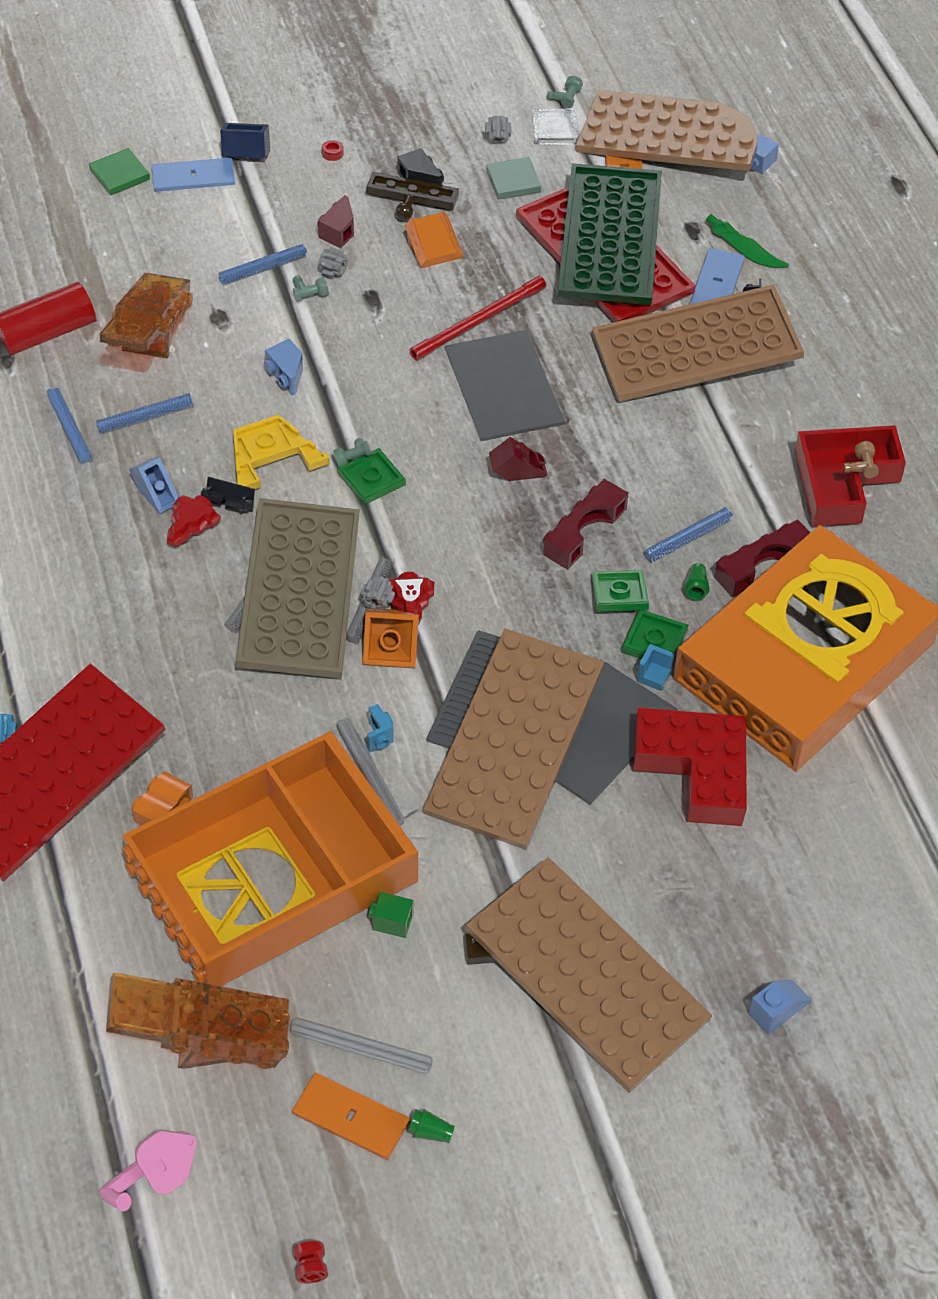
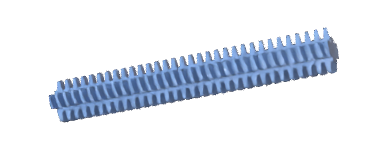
M303 244L296 245L269 256L267 255L240 266L218 273L219 281L223 285H225L224 282L227 285V281L229 284V280L233 283L232 279L234 282L235 278L237 281L238 278L241 280L240 277L243 279V275L246 278V275L249 277L248 274L250 276L251 273L254 275L256 271L259 274V270L262 272L261 269L263 272L264 268L266 271L267 268L270 270L272 265L275 268V265L278 267L277 264L280 266V263L283 265L285 261L286 263H288V260L291 262L290 259L292 262L293 258L296 261L298 256L300 259L301 256L302 258L306 257L307 249Z
M59 388L48 389L47 397L62 424L79 462L82 464L86 461L90 462L92 457L90 456L89 448L86 442H84L85 440H83L84 438H82L83 436Z
M190 393L174 397V399L171 398L142 408L139 407L136 410L122 412L121 414L110 416V418L107 417V419L96 420L99 433L101 431L104 434L103 430L107 433L106 429L109 432V428L111 431L112 428L115 430V427L118 429V426L121 429V425L124 428V424L127 427V423L130 426V422L133 425V422L136 424L135 421L139 423L138 420L142 422L141 419L144 422V418L147 421V417L150 420V416L153 419V415L156 418V415L159 417V414L162 416V413L165 416L164 412L168 415L167 411L171 414L170 410L173 413V410L176 412V409L179 411L180 408L182 411V407L185 410V406L187 409L188 405L190 408L191 404L192 407L194 406Z
M724 507L645 549L646 554L644 556L653 563L658 558L661 559L663 555H668V552H674L676 549L681 548V546L686 545V543L689 544V542L696 540V538L698 539L701 535L704 536V534L711 532V530L713 531L716 527L718 528L726 524V522L728 523L731 521L733 513L727 507Z

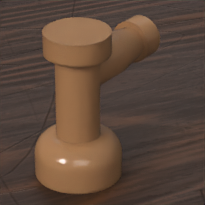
M861 442L856 445L854 452L856 457L862 460V462L844 463V473L863 472L866 478H874L879 473L878 467L872 459L875 455V447L871 442Z

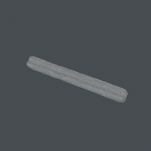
M349 718L339 720L337 722V729L361 773L400 826L403 825L404 816L352 721Z
M299 1017L294 1018L290 1029L293 1035L425 1074L429 1073L432 1067L433 1060L428 1055Z

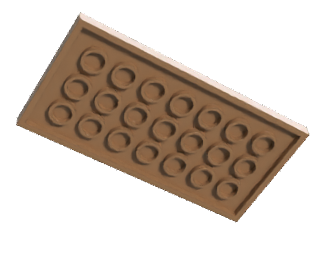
M774 285L592 327L595 342L618 402L804 358V350Z
M504 628L426 801L423 813L527 850L604 669V661Z
M549 857L466 924L465 930L628 1093L646 1079L709 1022L712 1017L709 1011Z

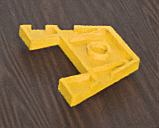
M279 414L233 429L237 483L239 485L254 489L260 488V480L253 468L298 453L309 471L330 464L329 456L325 452L321 453L317 450L316 445L312 441L305 440L300 435V431Z

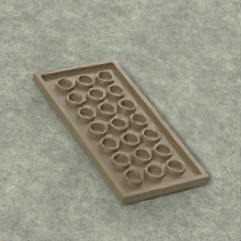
M259 498L236 667L342 679L360 509Z

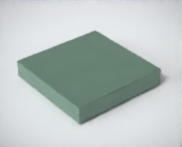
M530 157L486 164L487 173L498 199L541 192V184Z

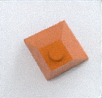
M368 608L365 615L363 664L416 668L419 615L392 609Z

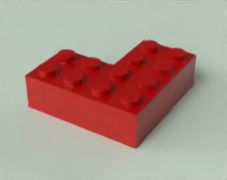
M896 425L798 431L795 455L812 526L862 523L867 505L862 485L895 483L902 480L906 460ZM864 441L873 443L875 447V455L872 459L874 464L877 465L879 473L874 478H866L863 472L844 473V463L862 462V460L856 457L854 449L857 444Z
M638 707L634 724L633 771L687 775V822L742 826L747 810L746 716Z

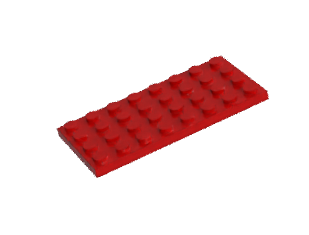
M569 187L516 209V216L560 264ZM656 245L651 305L594 301L613 322L646 315L695 292L696 285Z
M91 663L0 745V879L3 882L166 730L162 722Z

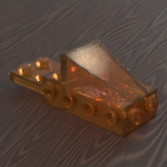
M145 272L115 306L112 319L100 332V342L108 343L112 347L122 346V351L168 358L174 325L185 314L187 308L192 305L193 294L190 293V280Z
M114 972L110 977L106 1032L161 1042V1048L179 1053L178 1068L181 1069L225 1062L234 1064L249 1063L257 1065V1067L262 1069L275 1068L288 1054L289 999L175 978L172 983Z

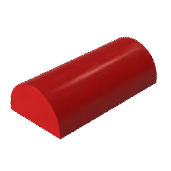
M75 282L1 311L0 341L10 356L97 321L92 302L81 283Z

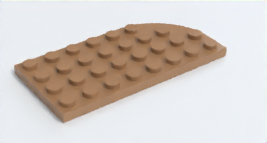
M598 90L577 141L576 152L750 172L757 152V133L753 124L745 115L730 106L715 101Z

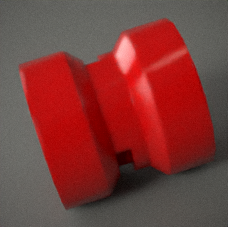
M302 1242L293 1248L294 1259L298 1262L296 1269L298 1282L311 1284L320 1282L328 1277L327 1265L323 1262L325 1248L322 1242Z

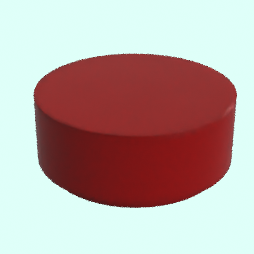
M329 140L323 143L321 147L322 157L328 161H337L344 155L343 144L339 141Z

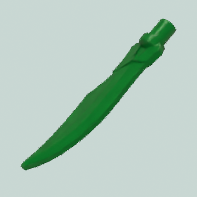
M712 214L706 218V222L713 227L715 235L725 239L740 254L752 262L770 268L789 267L788 263L771 255L754 239L739 234L729 222L722 221L721 219L718 220Z

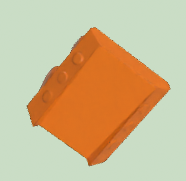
M441 210L440 213L416 219L411 217L406 223L408 245L415 251V259L421 268L461 259L464 256L450 219L444 211Z

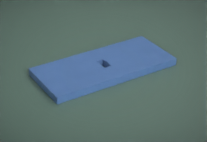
M232 157L152 164L155 192L235 185Z
M709 248L690 304L733 294L745 256Z

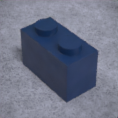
M225 123L220 130L222 156H229L232 159L251 157L252 160H262L270 152L269 124Z

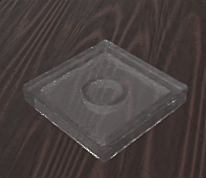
M533 109L534 144H577L579 138L576 109Z

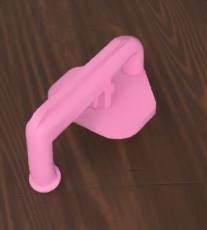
M158 1130L137 1147L135 1152L136 1161L99 1190L100 1198L121 1212L127 1211L132 1203L131 1197L128 1193L122 1192L143 1176H145L155 1192L159 1194L171 1193L189 1177L197 1139L195 1136L184 1131L169 1132Z

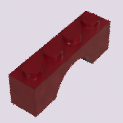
M603 479L597 486L594 485L588 495L575 504L573 511L568 516L564 515L553 531L550 530L543 538V555L568 570L583 555L584 538L580 530L589 524L597 522L613 524L627 509L629 493L606 479Z
M798 519L790 524L786 523L778 530L761 536L759 540L742 546L738 551L722 556L716 562L714 578L733 598L741 594L754 582L755 567L758 564L768 560H780L811 532Z

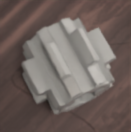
M495 115L488 118V122L485 123V136H488V141L493 143L508 141V137H511V122H508L507 117Z
M332 247L324 249L318 262L319 269L323 270V274L332 277L343 275L348 264V256L343 255L344 251Z
M381 576L372 577V580L369 579L367 584H364L360 595L364 596L363 602H365L364 605L366 607L384 609L387 608L389 603H392L395 592L392 591L393 586H391L389 580L387 581Z

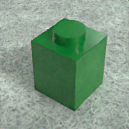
M380 892L377 902L373 901L369 910V918H372L373 930L406 938L414 915V900Z

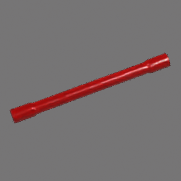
M540 275L533 278L508 295L437 335L411 347L409 351L412 358L418 361L432 353L436 348L524 298L546 288L544 278Z

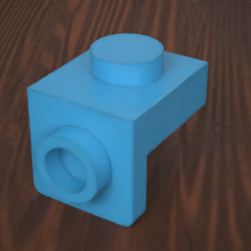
M379 704L369 707V724L374 731L367 734V748L369 752H373L378 749L382 750L391 743H394L393 721L389 713L383 712Z

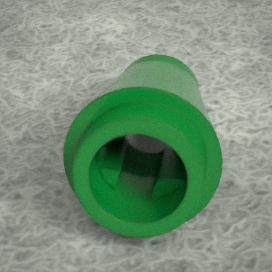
M695 563L691 566L684 585V591L688 598L698 601L706 597L710 588L706 567L703 564Z
M415 1109L408 1133L414 1134V1138L449 1143L455 1126L426 1109H423V1111Z

